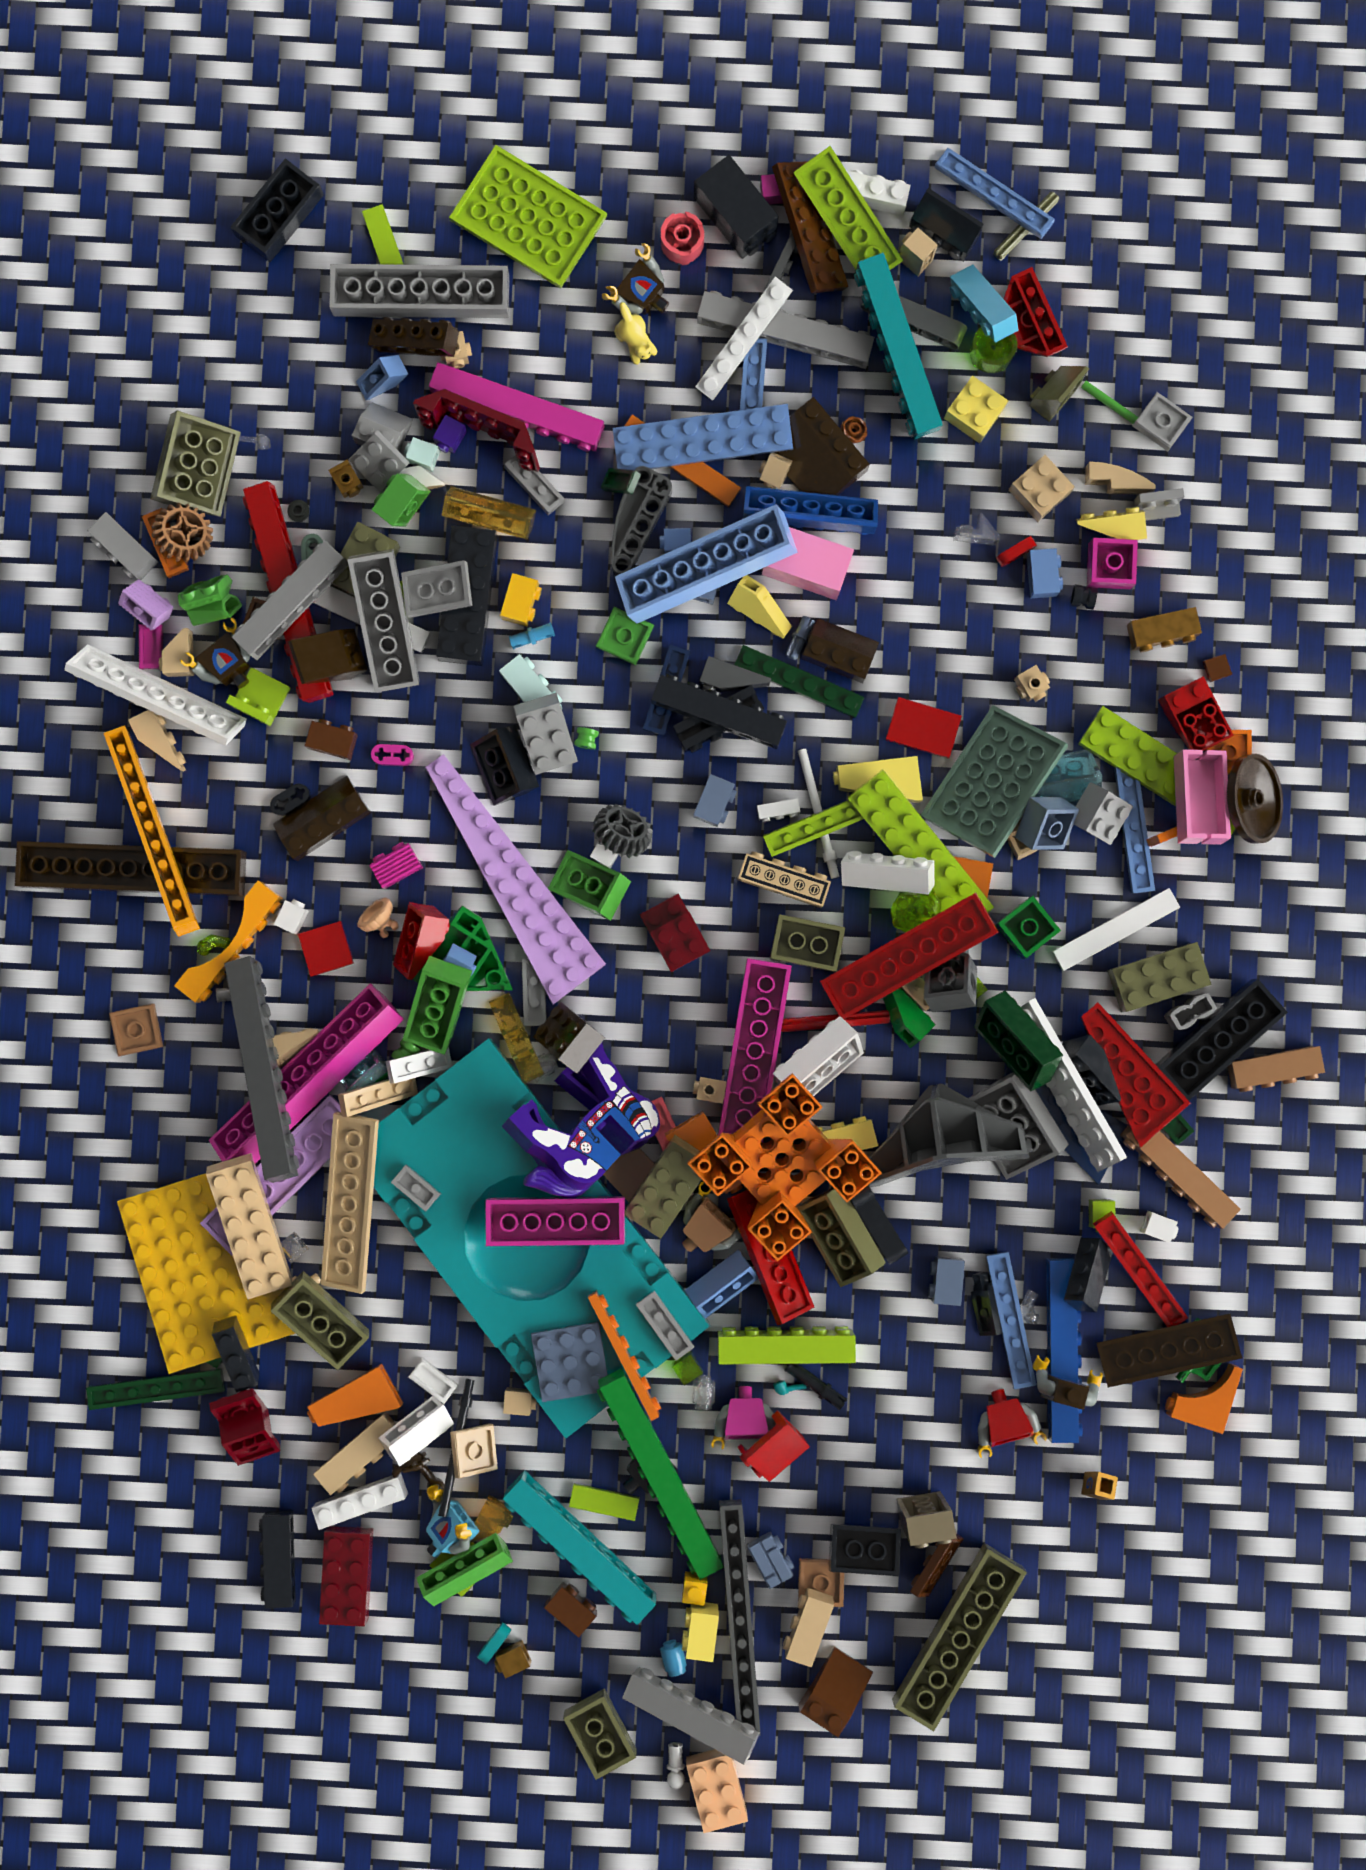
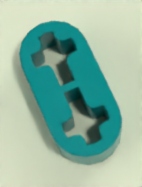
M502 1622L483 1646L477 1658L484 1664H487L512 1629Z

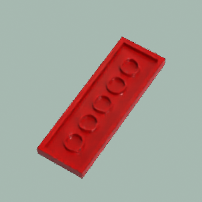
M748 1189L727 1198L776 1324L782 1325L815 1308L793 1251L790 1250L777 1261L748 1230L747 1227L758 1200Z

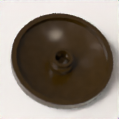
M1248 754L1238 758L1231 768L1227 783V804L1231 821L1237 833L1245 841L1252 844L1270 841L1280 827L1283 814V794L1278 774L1272 763L1260 754Z

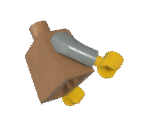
M703 1181L699 1184V1192L694 1193L685 1206L683 1222L686 1226L683 1232L687 1238L682 1244L689 1252H692L696 1247H699L703 1252H707L710 1249L713 1251L729 1249L741 1238V1233L738 1226L708 1197L703 1198L704 1195L706 1196L711 1192V1189L708 1192L701 1190V1186L704 1184Z

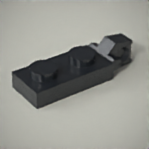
M988 1272L973 1274L974 1285L971 1296L979 1335L994 1336L1002 1334L992 1284H990Z

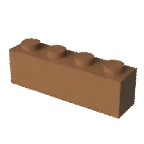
M1320 1046L1235 1060L1227 1066L1231 1088L1239 1089V1092L1253 1090L1252 1086L1261 1085V1088L1275 1086L1274 1082L1283 1081V1084L1297 1082L1296 1078L1305 1077V1080L1319 1078L1318 1074L1325 1073Z

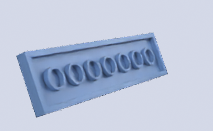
M788 404L612 428L617 469L635 470L639 466L656 469L793 450Z

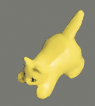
M621 302L620 311L623 319L615 326L614 332L620 342L627 343L631 361L638 365L640 359L645 360L650 355L655 356L658 351L646 334V324L643 318L637 314L631 315L627 305Z

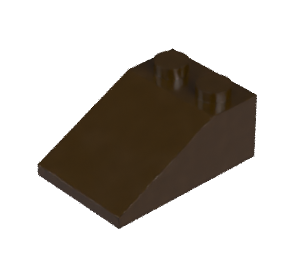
M354 629L334 630L288 641L302 684L351 680L367 671Z

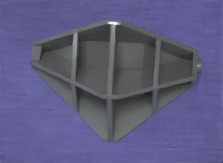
M942 1083L928 1086L886 1141L869 1157L882 1172L881 1175L869 1184V1187L881 1186L919 1171L966 1162L1030 1158L1029 1152L1033 1151L1031 1140L1026 1138L1022 1124L999 1117Z

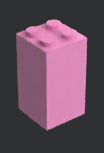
M789 527L798 553L764 567L762 575L837 601L854 549Z

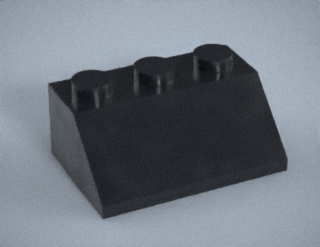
M928 188L911 218L909 227H911L913 232L919 228L938 245L937 248L945 249L952 258L960 259L964 262L978 241L984 224Z
M516 725L497 728L470 744L493 806L527 794L539 787Z

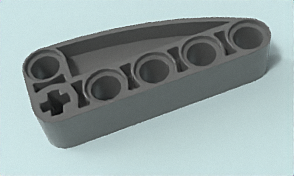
M639 466L635 471L641 475H646L649 479L645 483L638 482L633 494H623L616 516L612 540V569L615 576L635 567L672 494L670 479L645 466ZM663 485H665L666 490H662V492H659L658 487L661 488ZM649 504H655L658 506V509L655 512H649L646 507ZM644 523L648 526V529L640 532L636 529V526ZM633 542L638 545V548L635 551H629L626 549V546ZM619 562H625L628 564V568L620 571L616 568V565Z

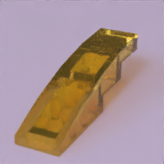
M510 993L489 1001L502 1036L506 1041L524 1084L544 1075L545 1073Z

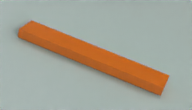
M631 415V417L624 426L645 423L637 417H635L634 415ZM704 462L669 467L727 507H730L741 491V487Z

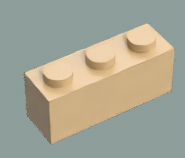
M807 1588L805 1595L801 1594L797 1607L800 1609L797 1616L794 1615L791 1620L790 1629L792 1631L790 1636L785 1637L783 1649L785 1650L787 1660L812 1667L831 1616L834 1601L831 1595Z

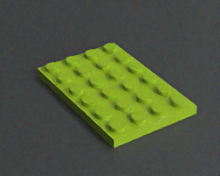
M495 145L449 219L561 289L605 221L607 213Z

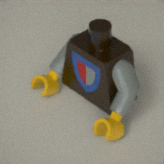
M641 243L644 247V253L641 254L639 249H635V254L643 257V261L640 259L637 261L617 289L614 286H607L606 289L610 291V296L603 293L602 298L604 300H612V304L619 310L620 303L624 302L631 314L647 315L652 307L663 313L669 305V302L661 297L664 293V278L659 265L653 256L650 255L649 245Z
M231 618L234 626L229 628L223 622V627L227 633L195 658L198 662H194V657L189 652L185 653L190 656V661L184 663L180 659V662L184 666H190V670L203 681L215 685L223 683L225 686L234 682L241 689L249 683L244 672L250 668L248 663L250 655L232 638L237 629V622L234 618Z
M1037 1355L1032 1367L1037 1371V1388L1041 1397L1084 1410L1085 1406H1094L1096 1404L1099 1386L1103 1377L1101 1372L1099 1376H1095L1092 1374L1093 1370H1090L1087 1386L1048 1375L1046 1368L1050 1362L1049 1358L1046 1357L1042 1361L1039 1358L1040 1356Z

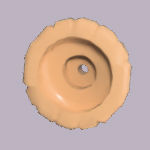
M385 897L376 900L367 907L358 920V927L365 932L378 929L382 938L389 936L386 927H391L394 931L398 929L397 921L390 918L393 910L390 899Z

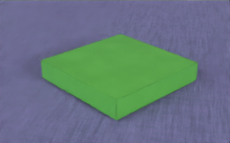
M614 607L596 644V648L636 666L654 625L645 620L636 624L627 616L625 611Z

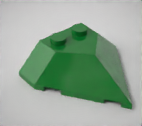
M462 905L449 919V931L445 934L444 941L433 953L432 957L443 960L454 943L477 956L474 961V965L477 967L470 978L467 991L513 990L482 918ZM423 967L413 978L417 983H419Z

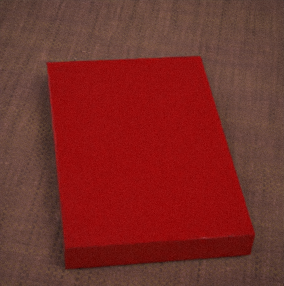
M898 697L885 740L949 759L962 716Z

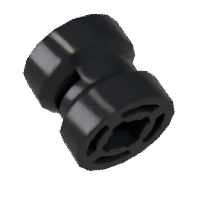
M1075 584L1071 595V606L1079 607L1082 604L1086 609L1093 610L1096 604L1098 589L1096 587H1089L1084 590L1082 585Z

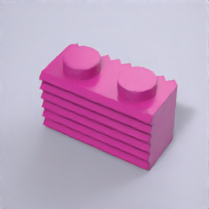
M401 842L392 847L393 852L386 856L384 853H381L372 859L373 863L369 866L383 889H387L423 868L409 843L404 844Z

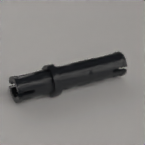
M787 1364V1367L784 1369L785 1372L818 1394V1398L821 1400L825 1399L838 1410L847 1401V1398L835 1391L830 1383L826 1384L800 1364Z

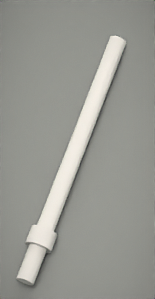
M801 749L798 750L813 812L816 814L822 811L807 750ZM829 834L820 837L824 850L822 855L824 862H827L830 877L834 879L840 877L835 861L837 856L835 850L832 849Z

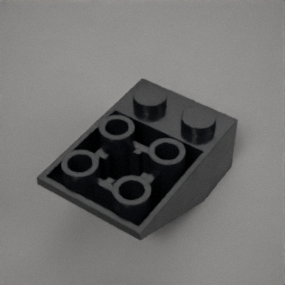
M1091 1035L1063 1041L1064 1049L1097 1106L1120 1102L1121 1096L1105 1050Z

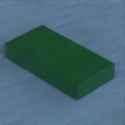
M609 468L602 482L601 489L606 492L633 494L641 474L635 470Z

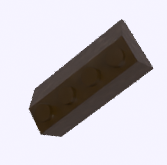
M345 776L275 822L273 826L291 857L299 861L372 812L349 777Z

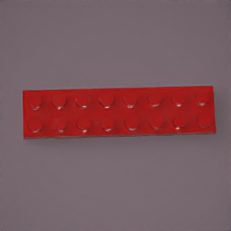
M974 893L820 982L838 1015L846 1019L999 932L977 893Z

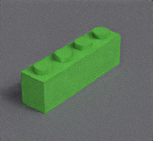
M494 1533L471 1546L467 1551L455 1555L418 1576L416 1579L423 1598L434 1607L513 1562L506 1542L497 1533Z

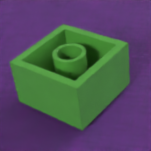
M397 473L392 475L387 481L386 485L388 487L384 493H380L375 498V505L372 510L391 526L406 527L431 491L413 476Z

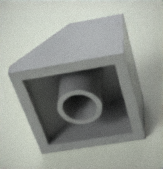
M372 402L361 414L353 431L352 438L356 444L362 446L378 430L400 452L413 419Z

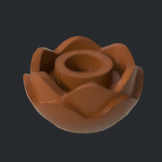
M851 416L842 422L840 429L852 443H860L866 438L867 426L861 418Z

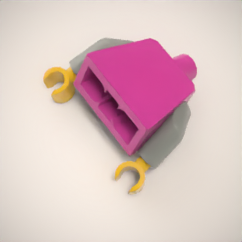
M740 1386L738 1388L739 1399H730L729 1404L724 1405L715 1421V1436L712 1439V1448H714L715 1441H721L722 1449H724L725 1440L760 1439L776 1425L771 1417L774 1413L767 1404H763L761 1398H752L751 1386Z

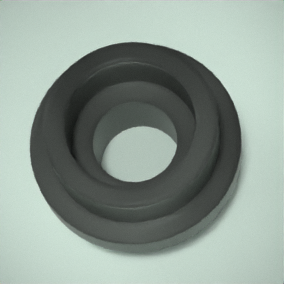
M294 500L289 504L287 513L291 520L303 522L309 517L310 509L306 502ZM297 507L302 508L299 514L294 512Z

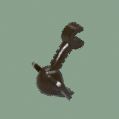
M426 1452L416 1453L401 1466L396 1464L392 1471V1476L395 1478L401 1471L407 1473L419 1470L428 1481L427 1488L438 1484L440 1485L439 1489H444L443 1481L440 1478H436L433 1472L425 1465L430 1461L429 1458L424 1457L427 1455Z

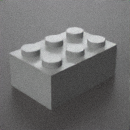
M557 693L514 705L515 714L535 775L578 762Z

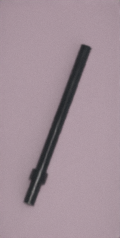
M465 1380L463 1395L460 1396L458 1404L460 1410L455 1431L465 1429L469 1407H472L473 1398L471 1396L475 1380ZM452 1449L438 1516L447 1517L455 1480Z

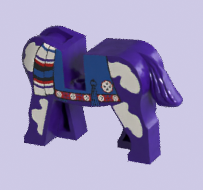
M603 1043L599 1045L578 1073L567 1067L554 1080V1082L590 1110L569 1134L547 1127L539 1115L537 1104L532 1099L526 1105L521 1106L502 1125L503 1129L526 1153L533 1157L538 1165L524 1177L523 1184L525 1186L537 1188L564 1198H577L583 1195L618 1157L640 1149L658 1132L660 1118L657 1108L648 1098L627 1087L616 1066L607 1057Z

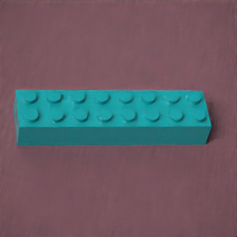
M883 252L858 262L854 279L857 287H862L863 295L861 299L865 309L869 308L870 310L869 322L872 330L876 329L878 338H876L879 350L884 351L885 359H883L885 369L887 372L891 371L892 380L890 382L894 393L899 394L898 406L900 412L907 417L905 426L908 435H913L915 440L939 431L943 423Z
M526 1470L506 1489L503 1497L506 1508L512 1513L516 1511L522 1517L521 1521L528 1528L533 1527L538 1532L537 1536L545 1544L550 1543L555 1548L554 1552L562 1560L566 1558L572 1564L571 1568L580 1576L583 1574L588 1579L587 1582L595 1591L600 1590L605 1595L604 1599L612 1607L616 1605L622 1611L621 1615L629 1623L633 1621L638 1625L656 1605V1592Z

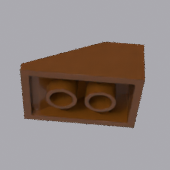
M834 1647L799 1702L800 1713L839 1737L850 1720L873 1671L837 1647Z

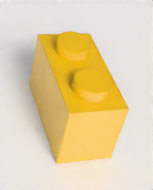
M512 573L500 614L502 620L526 627L529 621H533L536 611L533 605L535 600H539L542 590L539 587L538 580Z

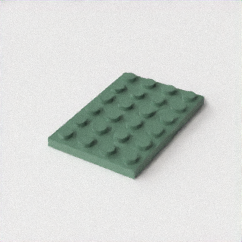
M993 705L921 813V817L995 858L1022 818L1029 798L1037 795L1068 745L1066 742Z

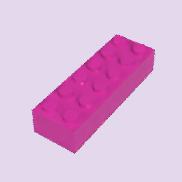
M625 1196L486 1199V1246L624 1245Z

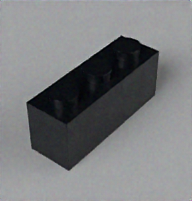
M1080 1238L1064 1300L1077 1311L1097 1312L1113 1253L1110 1247L1100 1238Z
M237 1316L214 1322L212 1336L235 1392L258 1386L260 1373Z

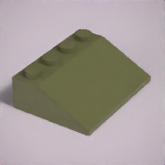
M178 410L170 414L150 499L167 505L172 504L174 507L180 502L183 508L189 503L191 510L198 507L197 512L199 513L205 512L208 515L221 517L241 432Z

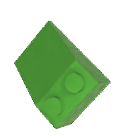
M567 850L548 890L611 921L631 881L613 869Z

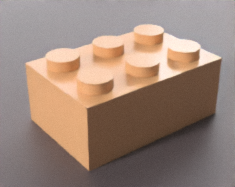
M716 1749L687 1756L686 1767L703 1833L748 1822L747 1809L734 1759Z

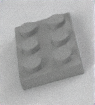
M465 560L401 573L406 616L409 618L472 606L468 564Z

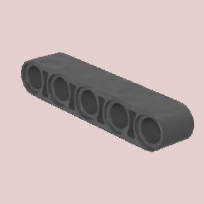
M899 296L911 332L948 348L959 349L968 329L965 324ZM862 302L861 309L870 314L869 308L865 309Z

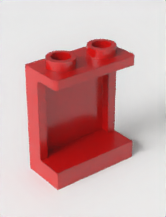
M778 1410L771 1416L776 1425L748 1450L742 1444L738 1446L742 1453L739 1457L747 1467L752 1465L751 1469L759 1478L763 1476L768 1482L773 1480L810 1447L803 1435Z

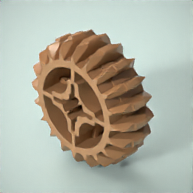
M180 502L176 504V507L170 504L167 509H161L160 514L155 517L156 522L152 525L154 530L152 537L157 538L155 546L162 545L160 553L167 551L168 558H171L173 555L176 556V562L183 558L185 563L190 558L195 561L198 559V556L203 557L205 551L209 550L211 546L209 543L213 540V536H211L213 528L208 527L210 520H204L205 512L198 514V507L191 510L188 503L183 508ZM177 519V522L174 526H171L170 528H165V525L169 521ZM195 537L200 538L197 544L192 546L188 545L189 541L194 539Z

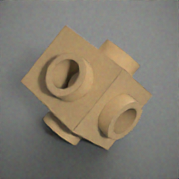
M463 331L459 332L454 357L441 356L442 361L446 360L448 366L456 369L469 364L468 356H472L470 342L465 343Z
M1037 665L1019 674L1014 679L1018 686L1016 690L1022 699L1025 698L1027 702L1032 699L1037 702L1046 696L1045 692L1050 688L1048 685L1050 683L1049 678L1044 672H1040Z

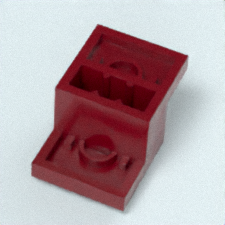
M679 893L639 914L670 972L710 952L705 939L692 915L688 912Z
M253 1388L209 1403L210 1411L219 1421L221 1444L238 1466L281 1451L280 1443L271 1431L269 1411Z

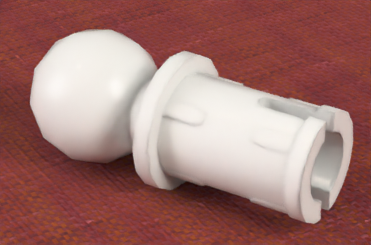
M678 1742L668 1744L669 1764H667V1769L671 1770V1772L667 1776V1782L673 1789L681 1788L685 1781V1777L680 1771L685 1768L682 1759L683 1744Z

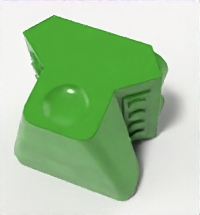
M228 574L194 583L186 587L178 595L179 606L187 611L193 626L230 618L242 607L240 600L236 596L229 594L233 580Z

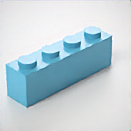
M974 265L950 276L952 285L950 286V292L953 298H958L964 311L970 312L973 321L981 325L986 336H990L996 343L1019 330L1016 313Z

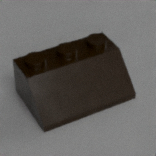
M818 618L803 653L802 660L863 684L879 642Z

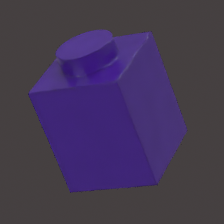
M445 415L433 436L434 443L440 451L444 453L449 451L455 454L467 432L464 424Z

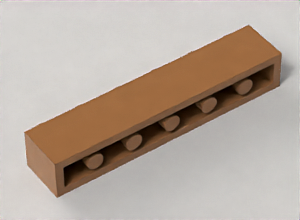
M1129 1125L1121 1133L1120 1136L1125 1139L1123 1143L1130 1150H1136L1141 1155L1139 1159L1147 1166L1152 1165L1157 1170L1155 1174L1162 1181H1168L1173 1186L1171 1189L1179 1197L1184 1196L1189 1201L1187 1205L1196 1213L1200 1212L1205 1217L1203 1219L1205 1223L1211 1228L1224 1229L1241 1210L1161 1131L1141 1148L1138 1147Z

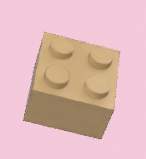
M1044 455L1012 483L1009 492L1039 522L1073 491L1075 486Z

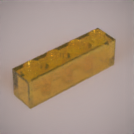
M453 486L445 495L442 516L523 539H528L532 532L536 515L535 509Z

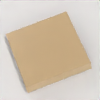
M493 1424L450 1432L455 1478L459 1479L498 1469Z

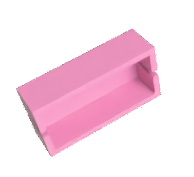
M1183 749L1174 756L1178 844H1198L1201 842L1202 844L1221 845L1231 839L1230 814L1227 804L1226 751L1206 750L1203 753V750Z

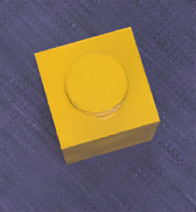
M685 1571L682 1603L704 1606L707 1577L700 1580L697 1573L692 1574Z

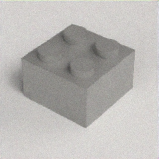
M1090 782L1076 805L1079 812L1074 825L1111 845L1133 806L1113 793Z

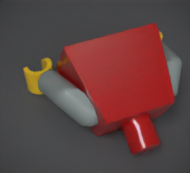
M1004 1389L991 1392L994 1404L987 1406L986 1412L981 1415L978 1425V1441L980 1444L978 1453L980 1458H982L981 1452L985 1449L989 1450V1457H991V1447L1031 1437L1035 1444H1038L1036 1441L1038 1435H1041L1043 1440L1046 1441L1047 1436L1041 1431L1037 1414L1025 1403H1020L1017 1398L1007 1400Z

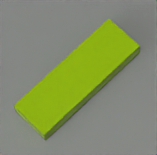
M383 204L362 211L380 264L404 265Z
M574 1483L569 1507L635 1521L640 1497Z

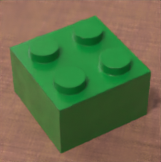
M1034 896L1028 897L994 924L1021 959L1029 957L1061 931Z

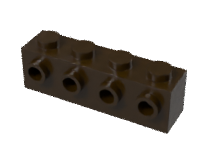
M382 317V319H373L368 345L379 353L454 357L459 330L453 327L452 323L447 320L432 322L427 319L413 321L408 318L394 320L389 317Z

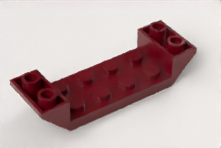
M446 389L414 400L413 405L421 425L425 428L437 430L444 416L447 415L458 422L467 424L475 431L482 430L494 439L498 440L501 438L506 440L513 446L521 468L527 471L534 470L539 472V463L525 422Z

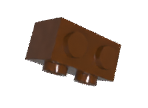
M319 719L318 722L311 721L305 747L351 761L358 737L355 732H352L353 728L346 725H340V728L331 726L332 722L324 719Z
M562 1582L545 1602L544 1608L579 1638L597 1617L596 1605L588 1598L584 1600L578 1594L579 1591L575 1586Z

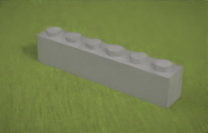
M326 540L318 544L309 558L300 562L297 570L283 580L279 589L269 594L266 602L252 612L245 624H241L235 630L232 638L250 656L258 660L349 566L348 562Z
M639 1667L632 1674L622 1697L624 1700L743 1765L749 1759L760 1734L751 1724L742 1723L734 1719L732 1714L719 1711L714 1708L712 1703L695 1698L690 1691L675 1687L671 1681L655 1676L647 1668Z

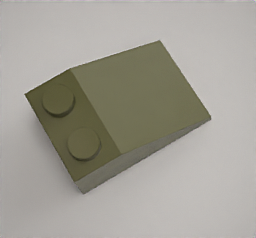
M1060 366L1056 372L1051 370L1044 379L1047 383L1043 388L1038 386L1030 396L1033 400L1029 406L1050 422L1078 389L1089 368L1087 366Z

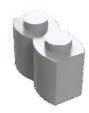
M1198 994L1189 998L1184 1005L1171 1008L1164 1017L1172 1030H1182L1192 1026L1197 1019L1208 1017L1217 1007L1209 994Z

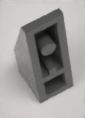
M708 656L699 685H702V689L707 692L708 689L725 692L742 690L751 685L753 688L767 687L770 685L771 678Z

